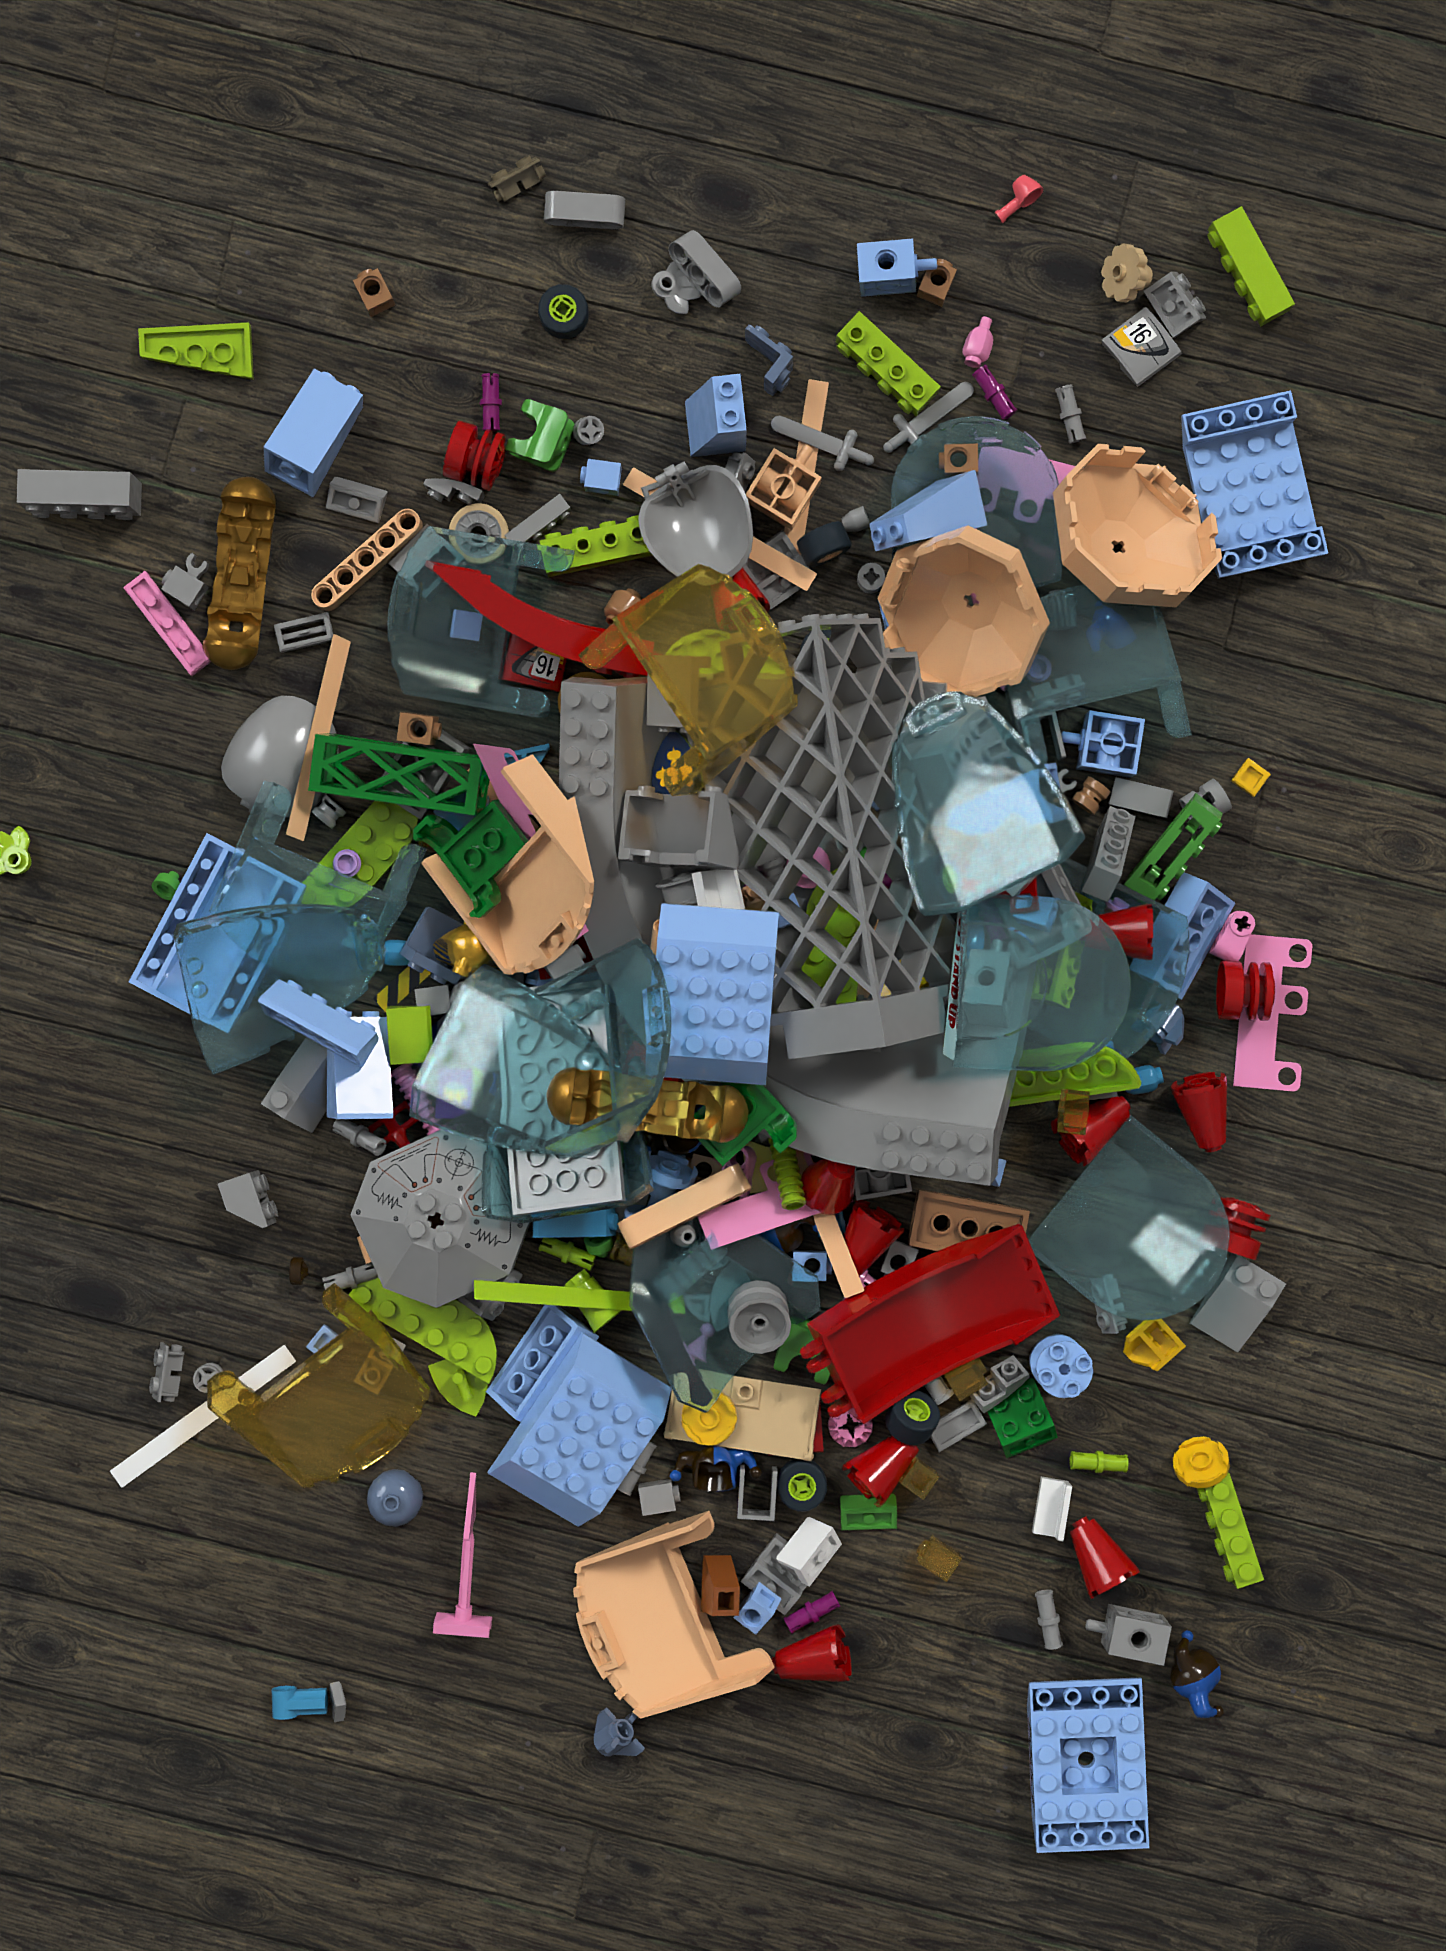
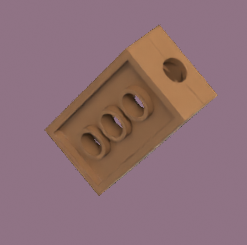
M917 1188L907 1244L913 1247L939 1251L956 1243L988 1234L991 1227L999 1225L1004 1229L1021 1224L1026 1233L1030 1211L1023 1208ZM939 1215H945L948 1220L947 1225L943 1229H936L933 1224L934 1219ZM967 1220L974 1221V1231L970 1234H963L961 1231L962 1224Z

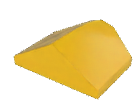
M1154 1311L1126 1336L1123 1352L1133 1363L1159 1371L1186 1346Z

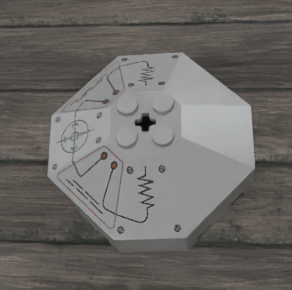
M441 1129L371 1161L351 1212L352 1220L383 1288L435 1308L474 1291V1280L496 1281L509 1275L513 1271L532 1220L530 1215L516 1217L512 1213L510 1177L497 1149L445 1129ZM437 1212L441 1214L440 1219L444 1221L443 1226L438 1225L434 1229L431 1227L432 1222L428 1220L429 1215L434 1216Z

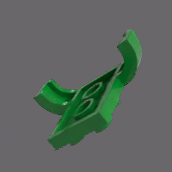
M498 799L492 800L460 831L447 820L437 815H427L413 828V839L430 845L468 894L474 905V910L469 915L476 918L484 917L500 903L501 892L494 878L529 841Z
M721 1082L723 1085L735 1087L743 1095L748 1107L747 1123L739 1136L729 1142L719 1143L706 1139L698 1140L724 1166L763 1129L768 1132L773 1140V1146L781 1153L797 1139V1124L790 1113L764 1085ZM706 1106L701 1107L694 1114L695 1119L703 1120L705 1118Z

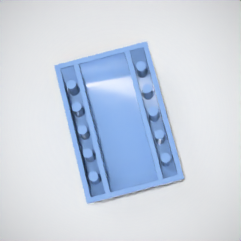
M206 833L129 983L229 1034L248 1008L299 910L307 885Z
M661 904L650 1040V1076L766 1085L779 912Z
M582 1332L488 1470V1474L579 1527L603 1511L664 1420L672 1388Z

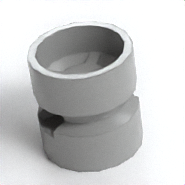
M1214 778L1199 787L1197 794L1203 799L1208 800L1211 805L1223 814L1232 809L1227 794ZM1192 791L1179 799L1182 809L1197 792Z

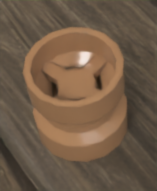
M1088 776L1083 783L1084 788L1081 792H1076L1072 801L1086 812L1095 815L1101 800H1105L1111 792L1103 784Z

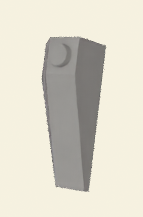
M306 1037L261 1104L285 1120L313 1133L327 1111V1048Z

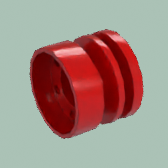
M459 420L452 432L443 465V477L462 482L467 473L471 472V485L476 487L482 477V489L490 491L503 465L505 434L498 432L492 442L493 432L487 429L481 440L477 439L478 427Z
M1221 961L1216 984L1218 1018L1238 1020L1243 1008H1245L1248 1020L1253 1021L1258 1014L1260 1021H1268L1275 999V981L1270 962H1262L1259 969L1256 962H1251L1247 973L1244 974L1240 961Z
M1214 1196L1212 1203L1223 1206L1224 1209L1222 1213L1209 1210V1214L1220 1221L1218 1225L1205 1224L1199 1241L1256 1260L1262 1243L1251 1237L1252 1231L1266 1232L1267 1228L1255 1225L1256 1218L1269 1222L1271 1215L1266 1214L1256 1205L1232 1197L1219 1198Z

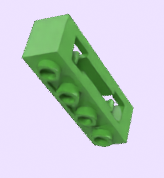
M1195 793L1128 875L1124 885L1149 904H1152L1156 898L1161 900L1169 891L1168 883L1174 877L1178 880L1187 869L1186 861L1191 856L1195 859L1203 850L1205 845L1202 842L1208 835L1213 837L1221 828L1222 823L1219 821L1223 813ZM1191 815L1192 818L1187 822L1185 829L1192 833V835L1167 864L1163 876L1159 881L1156 880L1162 869L1155 864L1182 832L1183 823ZM1199 825H1201L1202 828H1201L1200 831L1196 834L1195 831L1197 830V828L1199 827ZM1151 864L1150 870L1145 874L1144 871Z

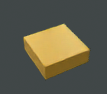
M1247 758L1231 782L1250 796L1255 797L1271 774Z

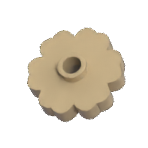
M1123 243L1113 248L1112 256L1105 258L1101 273L1105 278L1102 288L1107 297L1127 303L1136 298L1137 290H1142L1149 286L1153 273L1152 269L1147 265L1148 259L1144 255L1143 249Z

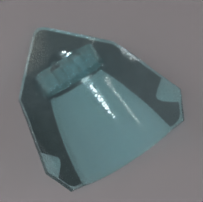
M696 1217L684 1223L690 1225L695 1230L696 1238L692 1245L681 1247L674 1244L670 1238V1230L633 1249L629 1306L642 1328L678 1402L705 1413L717 1401L722 1390L733 1375L755 1354L740 1348L731 1337L727 1306L728 1300L735 1289L744 1283L755 1280L768 1281L778 1286L786 1296L791 1324L796 1325L821 1310L818 1276L761 1235L756 1234L718 1247V1240L714 1232L712 1231L706 1238L699 1219ZM689 1233L684 1235L685 1240L689 1238Z

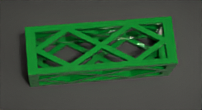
M333 733L315 734L308 791L475 816L486 807L490 780L478 755ZM338 745L353 747L337 754ZM387 752L424 757V759L404 767ZM365 753L389 774L366 784L342 763ZM459 763L470 764L469 772ZM437 764L461 785L437 795L413 773ZM335 768H337L338 770H340L344 775H346L350 780H352L357 786H355L353 783H351L346 777H344V776H343L340 772H338ZM334 778L337 779L341 784L334 783ZM398 781L414 795L377 789ZM466 792L465 803L449 800Z

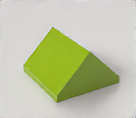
M388 1006L386 1014L390 1065L434 1062L430 1006Z

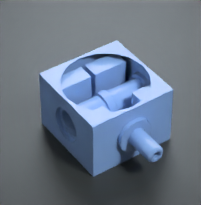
M913 239L857 243L861 297L916 292L915 277H918V271L937 269L936 258L917 260V254H914ZM886 266L891 267L890 269H887V270H886V269H882L883 267H886Z
M1090 710L1084 716L1083 729H1081L1080 734L1063 731L1061 736L1064 743L1078 745L1079 754L1076 769L1131 778L1137 774L1145 719Z

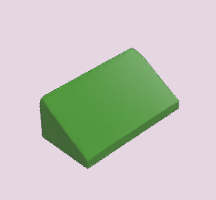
M891 1494L881 1508L874 1505L877 1500L873 1496L867 1499L864 1495H842L840 1497L841 1530L897 1529L896 1495Z

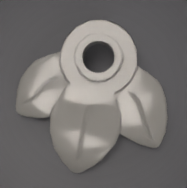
M674 261L669 264L666 271L656 273L651 281L654 294L664 299L668 309L677 314H687L689 310L688 301L702 296L700 291ZM662 280L668 281L670 288H665L662 285Z

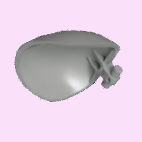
M685 461L676 466L674 464L663 469V473L655 477L660 488L646 498L639 512V528L647 548L665 568L688 583L701 586L714 585L728 580L742 569L752 549L753 526L751 511L743 487L730 471L717 465H706L692 471L689 470Z
M294 696L272 698L255 710L233 736L223 757L221 766L222 778L227 787L242 798L240 805L248 808L250 813L258 817L262 815L268 819H271L274 814L290 817L316 706L312 703ZM331 724L329 733L336 734L335 728ZM315 792L312 809L319 804L327 793Z

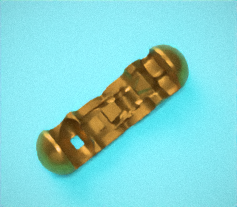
M241 477L230 481L224 487L220 498L222 500V510L219 513L216 531L218 536L216 555L218 572L213 584L212 601L207 610L208 632L202 646L205 655L213 664L228 670L240 669L249 665L258 653L276 499L271 488L254 477ZM230 622H242L243 631H230Z
M569 1067L561 1070L553 1077L546 1093L547 1105L551 1114L565 1125L572 1124L626 1131H647L687 1139H706L726 1143L739 1136L748 1120L746 1101L743 1095L731 1085L712 1086L694 1081L647 1080L637 1076L616 1074L610 1071L580 1070L576 1067ZM696 1105L706 1106L705 1118L703 1120L694 1118Z

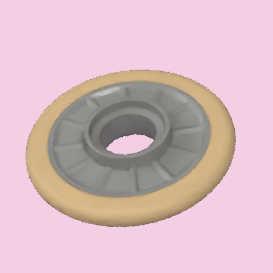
M474 503L463 507L454 515L450 522L448 535L450 544L465 558L467 563L484 565L493 562L504 552L508 543L505 534L509 530L504 517L498 510L487 504ZM476 526H481L486 531V537L482 542H476L472 539L471 531Z

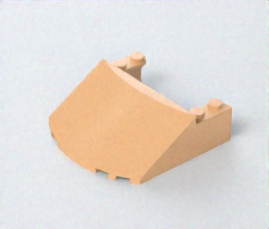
M533 754L507 765L501 770L502 775L541 827L494 878L501 892V901L482 918L471 917L469 913L474 910L472 900L439 855L436 853L422 861L423 867L503 974L508 975L520 972L526 974L543 968L568 951L587 921L594 892V878L575 797L566 799Z
M710 1511L670 1524L669 1522L576 1563L574 1573H577V1581L573 1592L574 1597H577L579 1612L576 1613L585 1647L603 1680L607 1678L616 1690L615 1696L619 1700L623 1698L634 1708L632 1712L640 1719L756 1685L775 1668L769 1654L762 1648H755L724 1657L707 1614L701 1612V1599L679 1547L707 1538L712 1534L714 1521Z

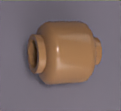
M629 588L627 590H616L604 608L606 622L618 631L633 629L645 611L641 595Z

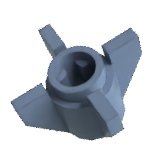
M1162 1003L1160 1006L1149 1010L1145 1016L1137 1019L1131 1028L1135 1032L1146 1034L1150 1040L1157 1043L1156 1045L1160 1053L1165 1055L1172 1044L1177 1046L1183 1039V1011L1175 1003Z
M607 1707L602 1710L597 1716L594 1733L596 1749L604 1756H637L645 1749L636 1738L632 1740L634 1730L631 1724L637 1716L632 1712L624 1719H616Z

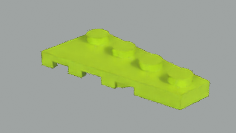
M249 322L138 328L139 353L142 359L254 380L251 325Z

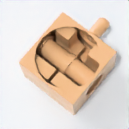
M804 445L796 459H793L774 448L746 493L749 505L788 529L793 530L821 484L822 477L805 466L813 449L808 445Z

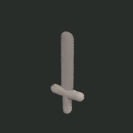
M969 382L960 383L909 422L906 421L903 415L896 414L893 417V422L901 432L884 444V451L891 453L907 440L916 451L923 450L924 443L918 435L971 397L974 392L972 384Z
M775 416L771 421V427L774 431L836 455L837 458L834 463L836 471L844 470L848 458L863 464L865 463L866 465L874 463V457L871 454L853 448L857 438L855 430H849L843 441L783 416Z

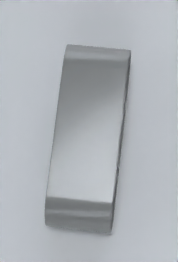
M548 191L545 194L544 222L547 224L600 229H621L624 227L625 198L622 196L566 191Z
M691 230L669 244L668 249L672 260L712 306L720 307L740 294L741 284L736 275L698 232Z

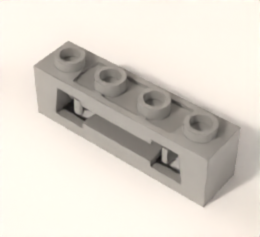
M1109 806L1097 830L1082 892L1106 902L1109 901L1122 875L1136 816L1129 814L1126 810Z

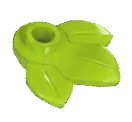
M17 826L10 835L0 831V875L7 872L19 875L26 872L31 866V857L27 851L30 838L28 833L20 826ZM18 856V862L14 864V859Z

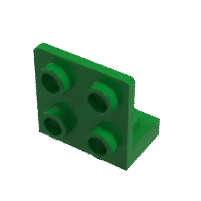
M1033 1378L1026 1380L1010 1396L987 1411L1006 1459L1058 1438L1055 1425Z

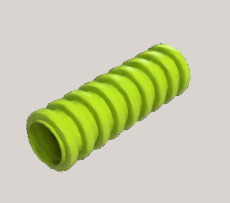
M769 1137L770 1151L773 1152L771 1154L772 1160H774L773 1166L776 1168L775 1175L778 1176L776 1181L779 1184L778 1190L781 1192L779 1196L782 1200V1208L787 1210L799 1209L806 1204V1198L803 1197L805 1193L801 1189L803 1183L800 1181L801 1174L798 1173L800 1169L799 1165H797L798 1159L795 1157L796 1150L788 1146L779 1153L773 1146L772 1138Z

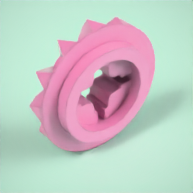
M848 1411L838 1417H829L828 1428L830 1435L834 1441L843 1447H857L865 1443L872 1433V1419L865 1424H859V1426L854 1427V1436H851L848 1429L838 1428L847 1423ZM850 1414V1418H852L853 1422L861 1423Z

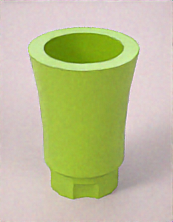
M585 1269L564 1285V1287L604 1290ZM578 1307L594 1333L622 1311Z

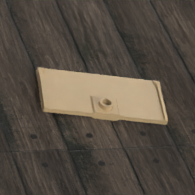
M695 1370L706 1390L714 1389L723 1392L732 1400L736 1407L737 1423L735 1430L728 1439L714 1446L812 1462L821 1389ZM684 1373L674 1374L668 1418L663 1434L665 1439L694 1442L687 1436L681 1421L683 1405L689 1398L688 1382Z

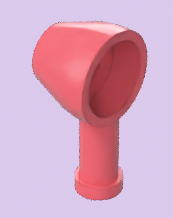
M1022 175L1014 181L1012 188L1015 198L1003 208L994 212L1002 223L1020 207L1024 208L1031 205L1041 196L1043 187L1037 181L1026 175Z

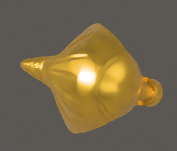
M467 924L449 931L433 944L437 960L452 966V972L468 978L471 972V974L481 978L485 974L497 973L501 970Z

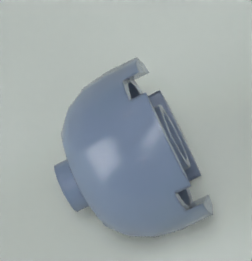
M392 1469L382 1472L373 1480L368 1489L367 1505L369 1511L376 1521L385 1526L397 1527L409 1523L417 1516L423 1503L421 1484L405 1470Z

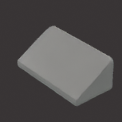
M334 477L329 485L326 509L379 523L388 492L340 477Z

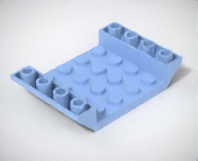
M1291 390L1181 416L1183 451L1193 494L1197 495L1195 498L1199 501L1201 523L1211 512L1216 516L1218 534L1215 536L1216 548H1221L1222 560L1214 567L1218 579L1328 554L1322 526H1316L1293 421L1297 418Z

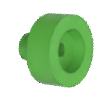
M170 871L169 874L159 873L152 883L153 891L163 899L172 900L180 885L178 873Z
M612 1236L584 1237L587 1252L591 1255H597L599 1258L606 1257L614 1244Z

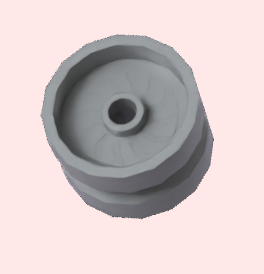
M755 1280L744 1283L734 1290L727 1306L729 1330L734 1342L740 1348L750 1353L759 1354L774 1351L783 1345L790 1334L791 1319L787 1299L781 1289L768 1281Z

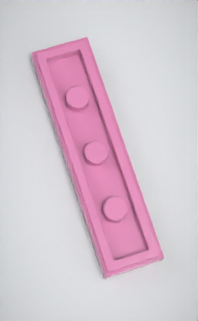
M146 571L123 587L191 676L211 662L203 651V644Z

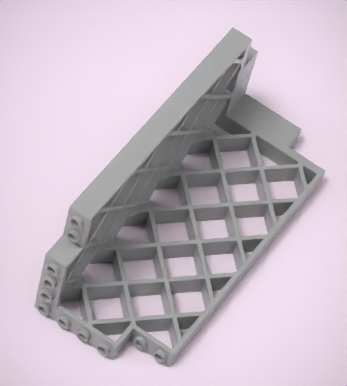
M868 613L854 616L852 614L838 616L836 614L823 616L812 614L803 616L800 623H795V620L779 622L778 628L772 629L771 626L754 628V634L748 635V632L730 634V640L720 642L724 672L713 674V680L707 681V677L699 678L698 721H707L708 728H698L697 733H687V738L699 762L701 791H705V786L723 788L722 793L728 795L731 815L735 813L753 829L750 838L739 855L737 873L741 890L746 884L765 901L761 911L779 912L783 918L801 932L787 957L776 948L775 972L777 975L773 986L771 1026L783 1025L788 1059L887 1047L945 1033L946 1014L943 997L949 996L959 904L957 902L952 906L926 909L917 901L912 886V871L915 863L919 859L927 858L916 845L925 819L946 827L943 807H934L913 760L931 736L917 651L906 652L905 647L885 648L881 619L869 618ZM812 630L797 658L776 641V638ZM821 630H831L829 640ZM753 644L744 659L742 646ZM768 656L788 672L774 701L754 685ZM848 658L857 667L855 676L846 665ZM886 663H891L892 671ZM729 685L730 687L716 713H714L704 704L702 691ZM803 686L824 702L810 730L789 714ZM874 693L883 702L880 710L872 700ZM834 694L843 704L841 713L832 703ZM745 699L765 715L751 743L731 727ZM900 727L902 728L904 742L898 735ZM780 729L800 745L786 773L765 756ZM861 729L869 738L866 747L858 738ZM722 742L742 758L728 784L716 775L713 757ZM815 758L836 775V779L822 803L801 786ZM886 764L894 772L892 780L884 772ZM847 766L855 776L852 785L844 776ZM756 771L777 788L763 814L743 798ZM912 797L914 799L915 812L909 806ZM791 801L813 818L798 845L777 827ZM873 801L881 810L878 819L870 810ZM827 831L848 848V853L835 875H832L813 858ZM898 835L906 843L903 852L896 844ZM859 839L867 848L864 858L856 849ZM768 843L789 860L775 886L754 868ZM885 872L892 880L889 891L882 883ZM803 873L825 891L811 916L789 899ZM838 904L860 922V926L847 948L824 929ZM911 906L917 912L914 923L908 916ZM871 912L879 919L875 930L869 924ZM935 939H937L939 954L933 949ZM897 944L904 951L901 962L894 956ZM814 945L837 964L823 989L801 970ZM966 947L964 956L961 993H963L968 966ZM850 976L873 997V999L836 1004V1000ZM924 977L929 983V987L919 988ZM885 984L891 991V995L881 997V991ZM791 986L813 1005L812 1008L778 1012L777 1010Z

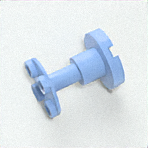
M659 1150L657 1155H651L652 1151L645 1153L641 1163V1170L651 1179L647 1188L651 1197L647 1206L632 1205L627 1207L624 1211V1218L675 1194L677 1189H685L694 1185L698 1175L696 1167L694 1166L692 1170L687 1166L689 1161L686 1158L669 1151Z
M1053 1334L1044 1339L1042 1338L1035 1343L1030 1352L1029 1365L1036 1381L1049 1394L1059 1398H1073L1088 1387L1093 1375L1092 1360L1086 1350L1069 1336Z

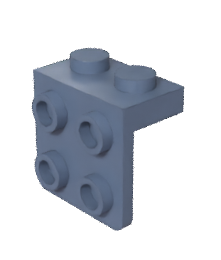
M748 324L745 328V341L774 363L764 376V390L771 396H774L777 390L782 392L791 380L789 375L793 371V356L790 355L792 351L783 343L778 342L776 344L768 338L770 335L760 326L756 325L754 328Z
M426 907L399 954L408 959L409 963L407 965L422 973L426 969L432 972L430 977L437 982L445 985L449 981L457 985L461 975L452 972V966L437 960L433 944L449 931L464 924L432 907Z

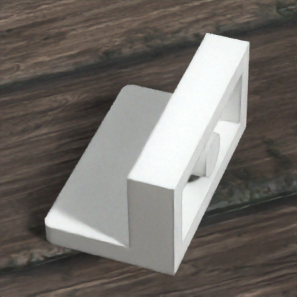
M716 869L692 873L698 906L745 909L737 870Z
M1041 1476L1032 1527L1034 1534L1052 1536L1057 1541L1063 1542L1072 1492V1485L1069 1481Z
M807 1517L776 1559L779 1563L793 1569L801 1583L810 1587L842 1543L833 1527Z

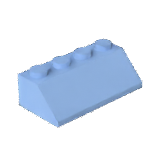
M1184 872L1176 882L1171 895L1162 907L1153 925L1152 961L1134 958L1129 969L1146 981L1182 1000L1235 902L1209 882Z
M278 979L260 996L258 1003L265 1015L362 1068L379 1041V1036L375 1032L376 1027L364 1020H361L360 1023L350 1018L352 1014L338 1006L336 1009L327 1006V1000L315 993L311 996L302 992L303 987L292 980H288L286 983Z
M544 1305L486 1393L515 1420L521 1422L580 1334L583 1332L596 1341L599 1336L561 1307Z

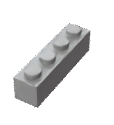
M558 494L505 534V537L516 552L518 550L522 551L528 547V543L531 540L539 539L543 531L552 529L556 525L555 522L560 518L561 520L567 518L570 515L571 508L561 494Z

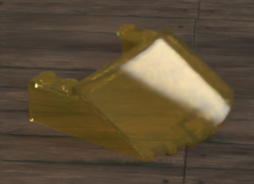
M697 564L613 617L614 623L579 654L580 659L588 668L599 669L605 666L629 644L695 743L693 747L664 771V784L672 797L696 794L798 706L797 694H794L792 680L795 673L793 666H789L785 653L787 647L768 612L747 589L741 588L734 582L733 578L703 564Z
M335 1283L323 1292L322 1303L329 1312L348 1328L265 1392L257 1395L252 1388L244 1384L232 1371L217 1373L207 1380L208 1409L303 1488L313 1487L314 1482L329 1479L330 1483L338 1481L339 1476L351 1471L358 1473L386 1456L409 1434V1428L415 1420L418 1421L421 1417L422 1408L430 1395L429 1386L373 1311H365Z

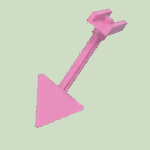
M470 1472L462 1544L459 1602L456 1605L455 1613H436L433 1633L489 1638L492 1617L472 1615V1605H470L475 1540L473 1525L476 1518V1473Z

